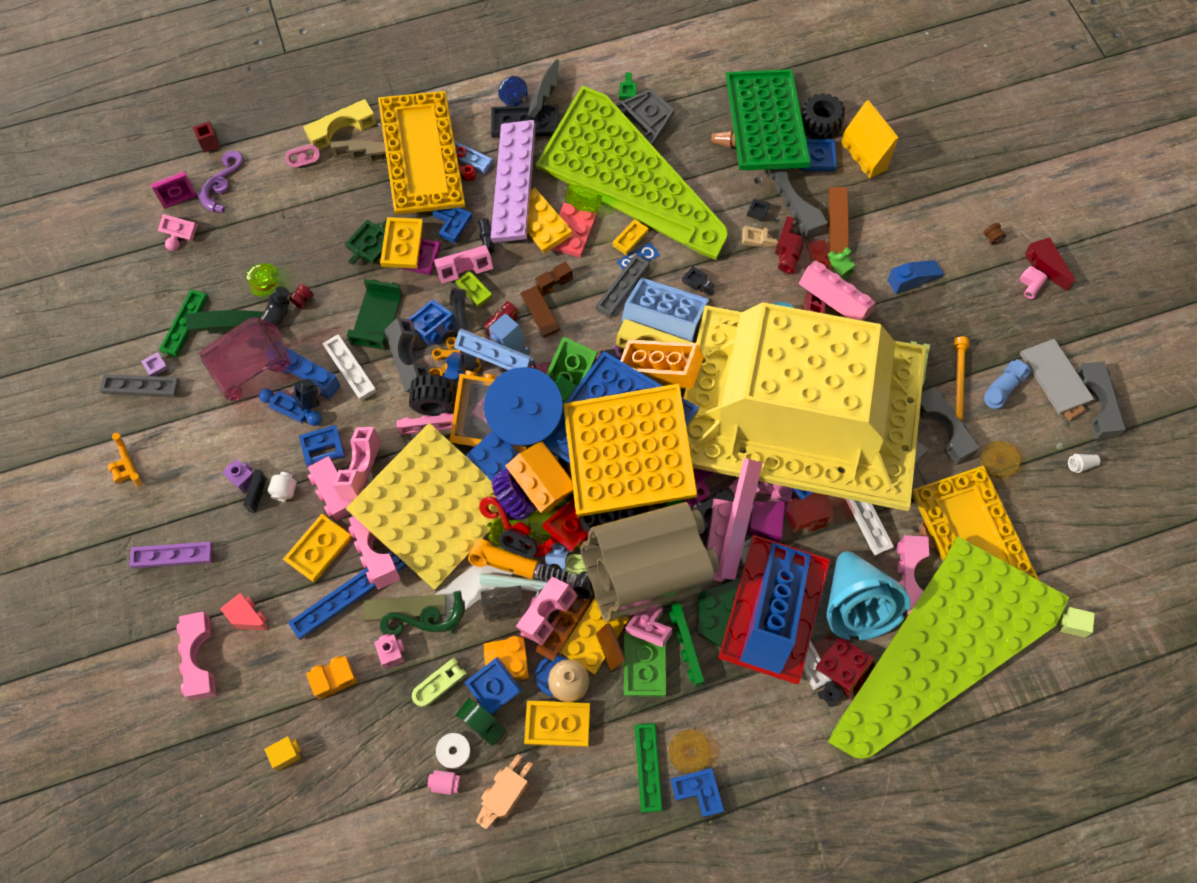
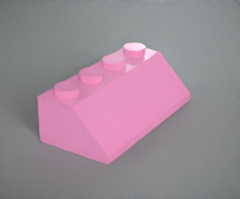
M817 261L807 267L799 282V285L846 318L864 321L875 311V301L857 290L854 285L844 281L838 274L831 272L824 264Z

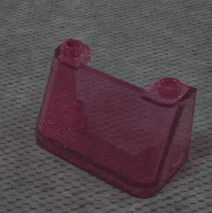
M258 317L246 320L202 349L199 353L202 363L224 398L230 401L239 399L243 394L241 385L266 369L281 372L291 364L278 327Z

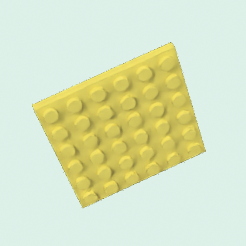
M430 423L346 507L350 514L433 590L469 554L476 540L482 539L501 519L498 508L492 504H489V509L494 513L499 512L497 518H486L479 509V504L483 498L487 496L496 497L492 489V482Z

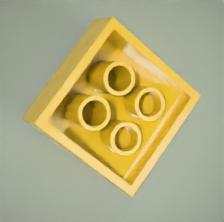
M869 100L864 103L848 125L842 138L844 148L851 153L852 158L857 161L862 171L869 178L887 171L898 141V136Z

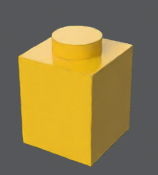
M288 736L264 749L272 768L277 771L302 759L299 754L302 749L298 741Z

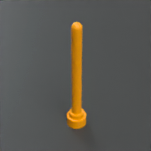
M963 336L954 339V348L957 351L955 413L960 421L963 420L965 352L969 348V338Z

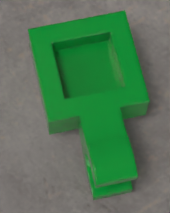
M625 72V82H620L619 100H626L636 96L637 83H632V73Z

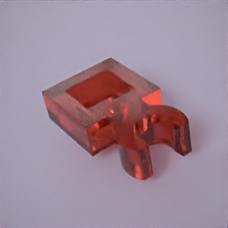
M825 239L807 242L806 247L811 261L816 260L829 269L830 261L827 259L829 251Z

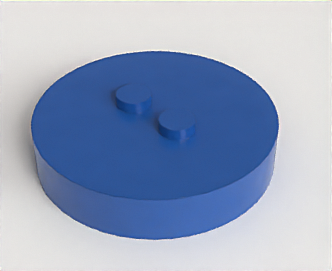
M519 367L502 373L492 382L484 400V414L491 430L504 442L518 447H531L541 441H546L556 432L563 417V399L557 385L548 375L534 368Z

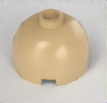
M561 660L554 665L549 673V690L560 701L577 702L584 697L590 684L588 671L584 665L576 660Z

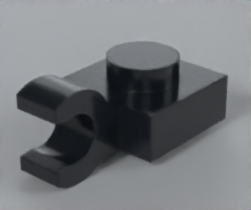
M694 266L682 278V282L695 291L701 288L708 296L714 292V289H712L714 284L707 281V274Z

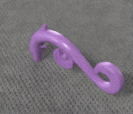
M238 151L226 152L222 157V162L227 169L213 175L203 185L201 192H196L202 205L211 212H225V207L214 202V198L210 199L209 193L212 187L218 194L225 193L228 190L229 183L224 177L235 171L243 163V157ZM237 159L236 163L230 167L229 160Z

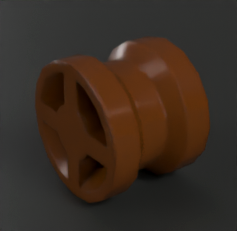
M999 223L990 225L983 232L985 237L989 238L991 245L1000 243L1007 236L1006 232L1001 230Z

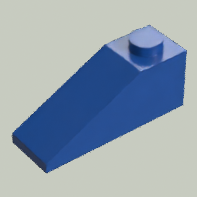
M936 260L909 262L893 268L887 281L895 294H899L942 277L944 273Z

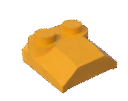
M512 636L506 640L484 644L485 666L496 657H499L515 681L529 679L524 637Z

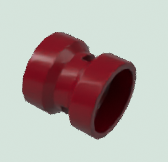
M299 284L296 292L291 293L288 299L296 307L303 309L306 306V301L311 300L314 293L304 284Z

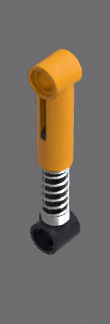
M484 539L476 540L468 556L469 562L476 567L487 565L532 580L534 577L536 579L540 577L541 580L545 579L546 582L551 577H554L569 584L580 599L588 600L594 592L586 571H582L578 575L573 573L570 575V572L566 574L564 573L565 571L554 570V567L550 569L549 566L544 567V564H540L539 560L525 558L513 552L493 547L489 541Z

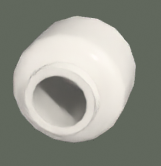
M281 472L280 475L272 476L268 492L272 499L286 502L287 499L293 497L297 483L291 474Z

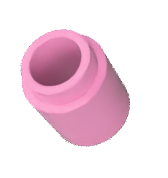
M438 770L429 775L428 787L431 788V792L448 795L458 793L460 776L455 775L453 772Z

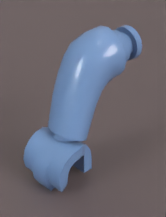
M1018 359L1009 363L1004 369V373L989 386L984 394V401L988 407L998 409L1005 404L1012 391L1020 382L1023 383L1030 374L1031 369L1027 364Z

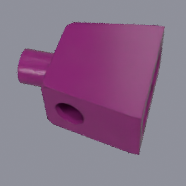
M754 502L748 523V534L780 543L785 502Z

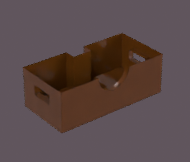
M565 261L554 267L552 271H547L536 277L535 283L541 295L545 296L553 291L552 287L554 284L564 285L573 280V272Z

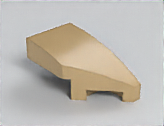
M744 226L743 245L770 247L776 246L778 240L773 239L768 234L769 230L766 227L763 230Z

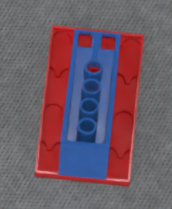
M753 535L718 659L798 685L801 680L830 559Z

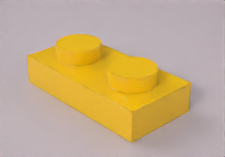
M634 219L612 242V246L627 255L648 233V228Z

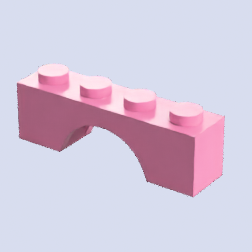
M356 427L351 439V465L348 470H338L333 483V487L341 501H353L365 487L381 445L374 427Z
M354 516L349 518L351 526L348 528L352 537L357 539L354 544L358 553L362 552L363 554L360 559L364 568L368 567L369 569L366 575L370 584L375 583L377 589H381L401 580L390 554H378L372 551L377 537Z
M904 535L900 542L897 543V553L900 554L901 560L898 562V573H901L899 583L906 589L911 602L909 611L905 610L903 613L904 619L907 618L923 593V590L915 581L914 570L916 565L925 562L929 557V539L927 536Z
M204 611L179 616L177 632L181 641L178 644V651L182 655V663L179 666L180 673L183 676V683L181 684L182 695L190 701L216 696L215 676L208 671L201 670L197 663L199 647L206 639L211 637L210 616Z

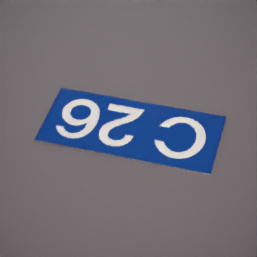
M648 243L616 262L624 270L635 254L646 261H650L660 254L651 243Z

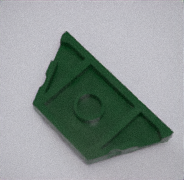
M740 578L703 591L699 595L697 634L704 639H709L718 647H721Z

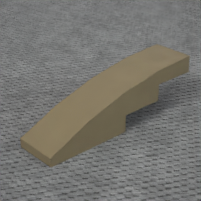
M330 142L334 158L351 156L352 161L368 159L370 164L387 162L385 143Z

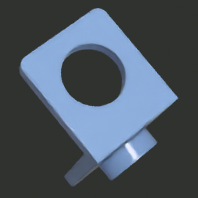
M556 543L553 546V550L546 555V567L549 566L551 569V564H558L561 567L560 572L565 571L566 559L570 551L564 545Z

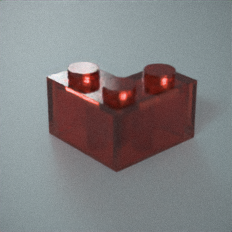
M812 493L807 498L801 500L800 498H795L788 502L785 509L793 532L807 528L810 533L826 528L834 515L827 495Z

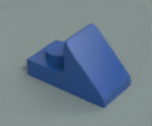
M453 352L446 358L447 369L444 377L453 380L458 386L459 375L466 372L459 370L461 354Z

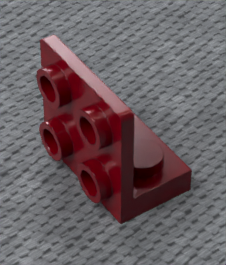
M838 637L817 664L816 670L842 686L845 696L853 700L875 667V661L869 654L843 638Z

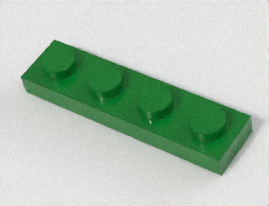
M680 602L672 604L669 616L671 623H675L677 631H675L676 640L678 643L681 642L683 650H681L682 660L684 663L687 662L689 670L686 671L690 683L693 682L695 688L703 686L704 679Z

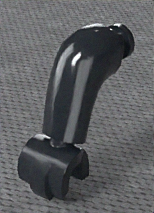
M277 287L275 293L270 295L265 311L256 323V326L252 327L245 340L246 343L250 344V347L265 351L270 343L271 333L281 323L288 311L289 290L285 287Z

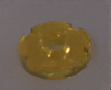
M991 442L986 445L980 455L981 466L984 465L989 475L996 476L999 479L1009 478L1020 467L1021 459L1019 452L1007 442ZM1001 456L1005 463H998L995 457Z
M685 730L673 737L669 744L668 755L670 762L676 769L682 773L690 774L701 771L706 767L710 760L711 748L704 735L694 730ZM687 746L693 747L696 752L695 756L692 758L686 757L683 752L684 748Z

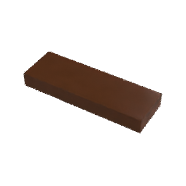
M534 286L520 292L542 337L545 338L559 332L560 328L538 287Z

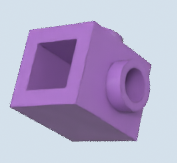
M236 459L228 464L222 473L242 493L249 489L253 477L251 472L253 469L246 462L242 464Z

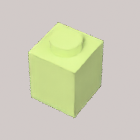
M1069 607L1062 612L1059 618L1060 632L1084 638L1093 633L1095 613Z

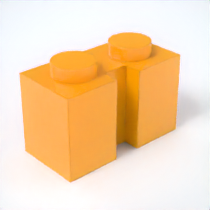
M346 656L334 657L330 660L329 665L325 667L322 664L314 666L310 672L306 673L313 694L318 700L358 683L351 663Z

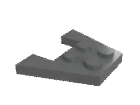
M653 89L615 104L624 115L628 114L647 132L643 136L652 146H654L674 115V109Z

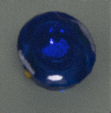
M518 76L506 78L498 89V96L506 106H519L525 102L528 95L526 82Z

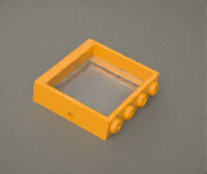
M466 371L465 374L459 375L450 435L451 443L477 446L492 432L485 418L484 400L488 388L496 379V375L484 374V377H478L477 372ZM511 445L518 453L529 448Z

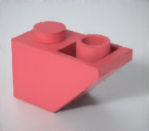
M239 593L220 608L231 624L237 629L266 631L269 628L265 623L267 618L261 611H255L253 607L256 604L249 596L245 598Z

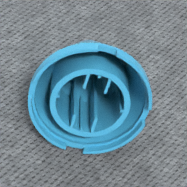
M841 553L836 560L827 609V621L832 632L846 640L850 639L849 636H858L860 640H868L881 636L898 626L904 620L902 614L905 610L909 611L911 605L910 597L904 586L855 553Z

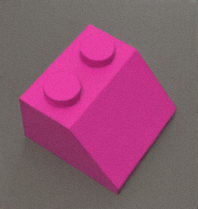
M186 171L176 173L151 184L164 209L197 196Z

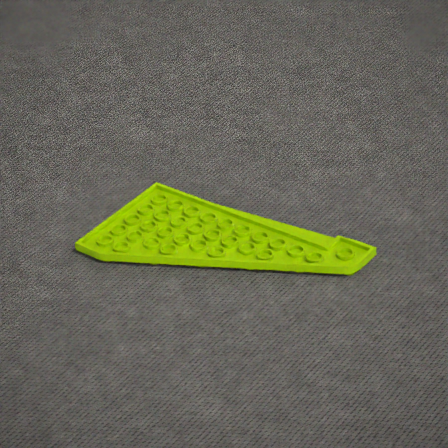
M957 536L944 561L853 701L839 719L827 743L853 758L864 759L871 757L1054 628L1069 597Z

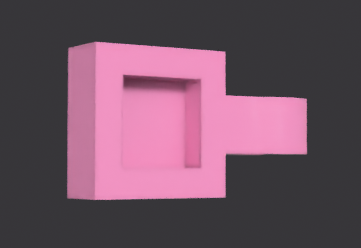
M760 481V494L771 495V501H784L790 504L792 488L775 484L771 485L770 483Z

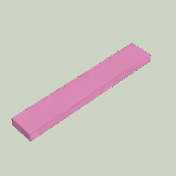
M743 459L720 557L719 571L716 575L719 578L733 580L736 578L763 462Z

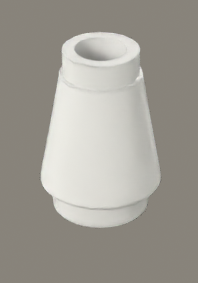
M1074 454L1068 459L1070 470L1077 473L1100 465L1098 455Z

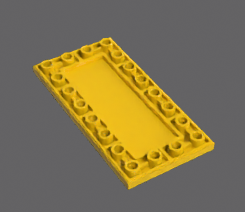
M446 91L379 97L378 101L395 215L465 207Z
M984 465L912 489L914 500L942 561H944L954 539L958 536L1039 580Z

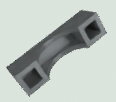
M396 318L385 329V333L404 390L410 393L411 381L419 376L430 375L428 366L417 365L414 361L412 348L417 334L412 320Z
M1105 361L1082 363L1076 372L1088 391L1097 397L1101 406L1100 413L1090 422L1095 440L1118 438L1125 431L1126 425L1120 414V404L1115 397V388L1109 378V369L1106 368Z
M935 387L922 393L919 416L921 419L936 420L947 429L949 443L944 451L952 462L957 465L974 456L980 448L978 442L974 437H971L965 424L960 422L954 409L945 401L943 394Z

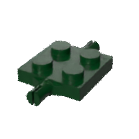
M387 218L381 225L374 224L367 219L345 243L346 248L354 253L348 260L350 264L354 266L360 258L373 265L377 262L382 254Z

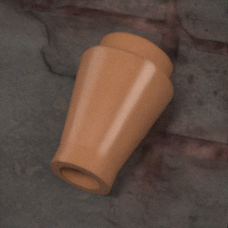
M733 131L712 133V144L732 148V146L736 147Z

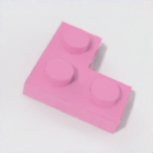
M659 607L635 614L626 626V633L663 647L672 635V628L657 622L663 614V608Z

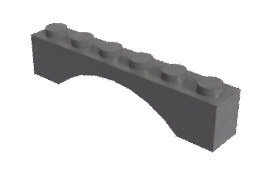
M767 169L769 179L773 180L777 193H780L784 206L788 207L790 216L794 218L798 225V231L800 234H803L805 240L824 234L828 223L821 210L805 202L795 192L788 179L787 169Z

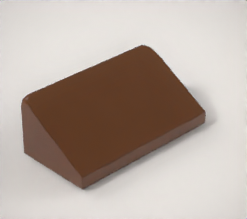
M607 623L597 631L596 637L608 666L613 671L625 666L626 659L611 624Z

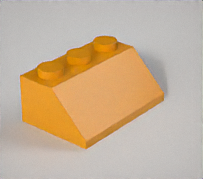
M543 441L519 453L506 465L540 513L549 512L573 492L572 479Z

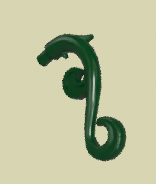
M461 590L453 592V607L449 610V613L452 614L447 620L440 623L430 622L429 617H433L434 621H437L440 617L439 609L432 605L422 609L420 620L405 614L390 612L385 614L380 621L379 627L383 635L391 634L397 637L403 630V623H400L399 627L395 629L390 628L388 623L390 619L398 618L423 631L443 632L450 629L451 634H453L465 612V600L462 599Z

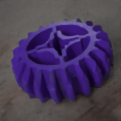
M508 469L500 471L493 477L491 482L494 495L497 497V501L500 502L501 507L507 513L509 512L510 516L515 517L517 520H522L533 514L536 506Z

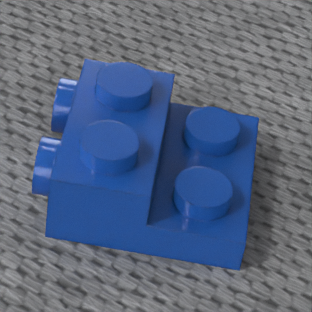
M433 299L408 318L412 320L414 329L420 339L429 346L439 343L442 336L447 332L454 331L456 328L453 313Z

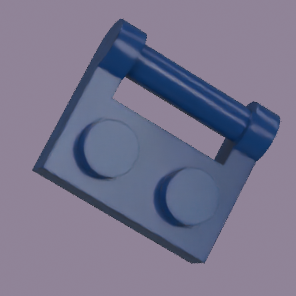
M336 425L299 435L307 468L328 456L330 459L345 458ZM336 446L335 451L314 457L310 455V453Z

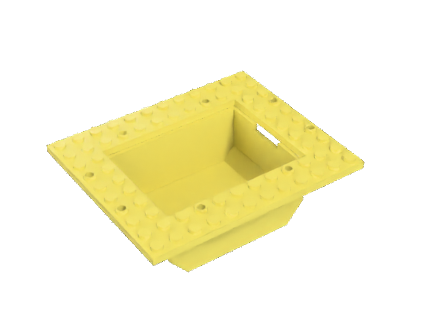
M763 302L744 312L705 305L696 342L704 357L702 361L704 363L701 364L694 387L686 388L684 399L699 407L698 413L687 427L693 468L740 477L743 459L746 458L763 462L758 480L761 482L909 511L926 346L894 341L881 324Z

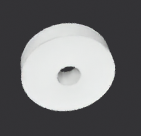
M457 733L443 736L436 747L438 761L449 769H457L465 765L471 754L469 742L464 736ZM453 747L457 748L456 754L451 755L450 749Z

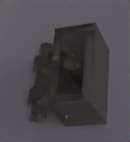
M521 585L481 592V605L485 620L497 622L504 617L515 619L525 614Z

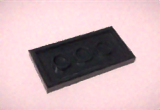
M542 105V109L534 118L528 115L530 106L491 107V137L500 138L501 124L529 120L535 121V137L553 136L559 125L558 105Z

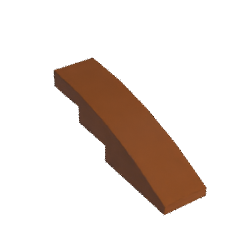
M829 187L828 190L829 253L831 251H834L835 254L843 253V250L848 247V198L846 187Z
M594 592L588 600L576 597L566 612L560 609L558 616L551 624L554 630L543 645L539 644L537 646L536 652L554 662L594 599Z

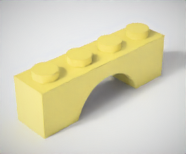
M364 99L303 127L310 143L321 150L331 145L330 142L333 134L340 128L355 127L363 131L377 123L373 111Z
M624 319L617 334L615 346L625 349L628 340L693 342Z

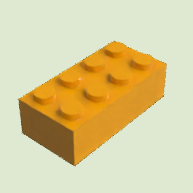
M628 340L620 361L662 386L679 384L680 388H693L704 357L696 343Z

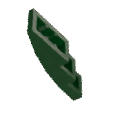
M222 310L186 314V330L188 333L208 331L209 334L228 331L230 335L250 332L252 327L256 326L263 311Z

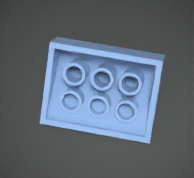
M641 277L625 303L622 322L624 319L692 342L700 325L705 305L707 306L709 299Z

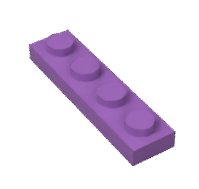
M197 542L131 547L129 567L135 569L212 563L213 543Z

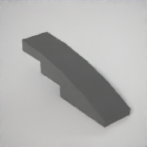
M558 59L545 72L535 88L528 113L533 118L542 109V105L557 87Z

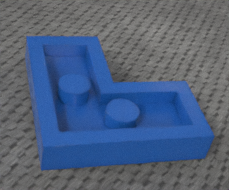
M462 208L434 210L433 217L446 222L440 230L439 236L456 243L471 220L472 213Z
M712 768L670 779L676 801L697 796L702 818L724 812Z

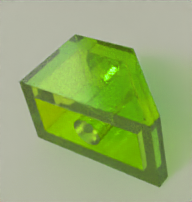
M568 184L565 201L580 211L599 213L600 206L602 205V195L591 189Z

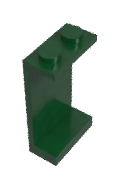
M364 279L366 292L354 330L348 329L346 336L351 345L386 350L388 339L385 329L395 320L402 291L400 285L393 282L385 283L376 279Z

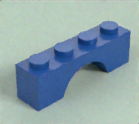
M275 342L265 354L270 366L284 374L286 372L291 373L301 380L311 379L313 385L317 386L318 393L329 400L341 386L334 374L278 342Z

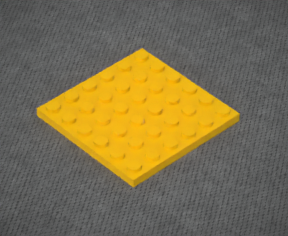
M679 384L563 404L577 517L697 497Z

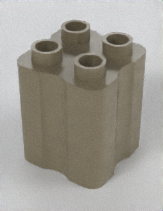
M683 502L590 529L588 540L584 541L581 545V556L605 623L698 596L702 592V586L708 585L714 579V573L719 571V561L715 551L712 548L705 549L699 534L704 533L705 527L702 515L698 510L691 511L688 503Z

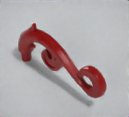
M487 496L481 500L479 509L484 517L494 519L499 516L500 512L505 530L513 529L528 536L531 535V530L525 523L517 522L513 526L511 525L505 509L501 507L496 497ZM489 504L496 506L499 512H492L489 509ZM550 537L548 541L538 544L539 549L533 557H543L550 553L557 540L554 537Z

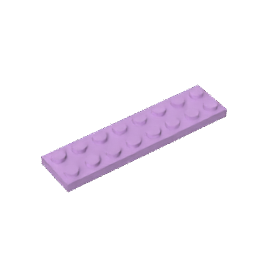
M534 120L501 124L491 229L492 242L527 239L536 128Z

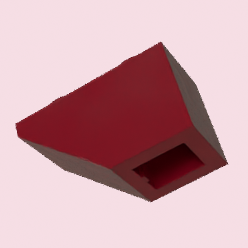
M210 120L193 126L197 140L204 153L220 148Z

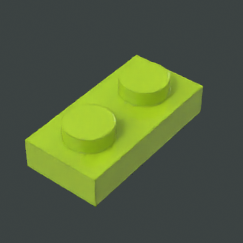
M470 271L455 281L460 289H465L468 298L478 308L493 298L492 293Z

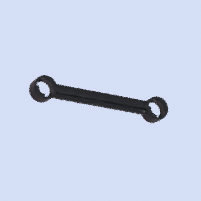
M452 288L450 305L454 307L458 334L460 329L468 331L464 307L466 292L465 289ZM460 350L459 370L473 372L476 365V357Z

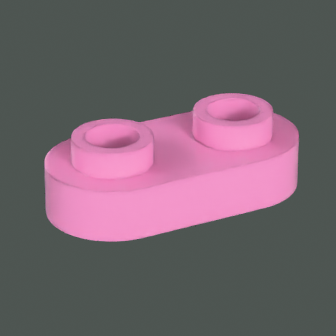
M308 144L287 151L285 160L289 166L298 167L317 161L320 152L315 145ZM313 150L314 155L309 156L307 152ZM296 155L298 159L294 161L291 159V156Z

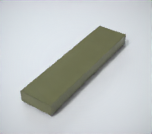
M446 595L364 600V621H381L382 617L390 612L405 614L412 618H420L422 609L430 605L436 606L439 609L440 616H446Z

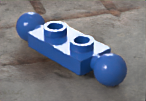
M263 389L259 393L260 401L270 403L269 408L301 424H303L305 419L312 426H317L322 422V416L319 412L311 411L312 408L302 411L293 397L279 390L275 396L270 389Z

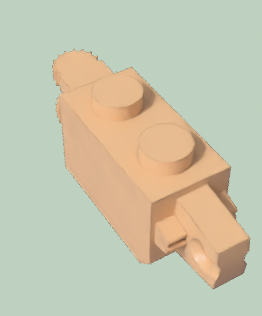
M519 754L514 758L509 767L506 766L504 771L502 769L499 770L494 778L495 784L491 789L487 788L481 797L483 807L476 822L485 829H488L498 817L500 819L507 818L529 785L525 778L533 766L532 763L528 762L520 775L514 772L522 759V756Z

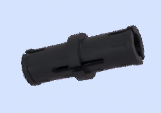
M482 218L478 221L480 228L479 238L482 241V245H486L489 254L494 252V246L491 240L489 219Z

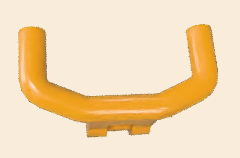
M114 433L112 438L118 447L122 459L112 462L107 466L109 472L113 474V481L118 484L131 478L133 483L140 487L143 482L133 466L126 445L120 434ZM122 468H125V469H126L125 471L120 472V469H122Z

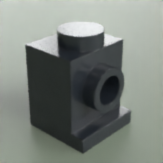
M307 378L294 382V400L302 411L320 406V402L317 399L319 394L316 385H313L311 379Z

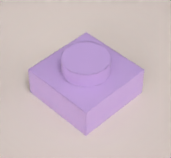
M158 352L141 361L149 376H157L168 370Z

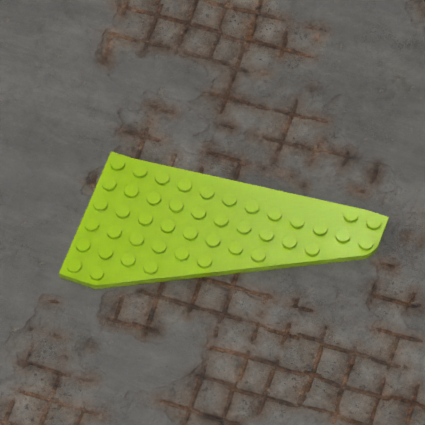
M582 85L537 161L536 169L562 180L699 254L717 260L727 240L725 225L606 94Z

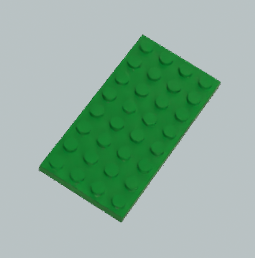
M792 69L726 72L725 79L739 171L810 168V158Z

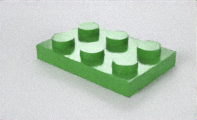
M624 633V657L626 659L624 666V697H666V643L663 647H660L631 634Z

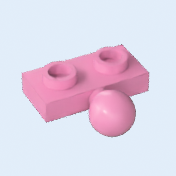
M163 214L158 231L171 235L166 240L165 246L169 251H176L180 247L178 238L193 241L198 224Z

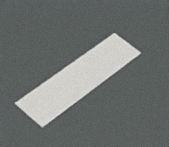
M487 565L484 567L472 566L435 594L446 595V616H442V618L447 620L452 614L449 613V610L453 607L454 591L461 590L466 610L495 588V586L479 584L481 573L511 576L513 573Z

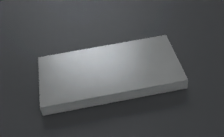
M1055 339L1021 351V357L1031 369L1033 376L1058 415L1091 403L1094 400Z

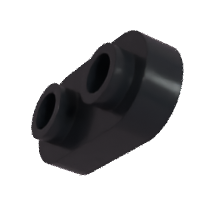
M506 529L499 536V543L502 548L525 558L533 557L539 549L535 538L513 529Z

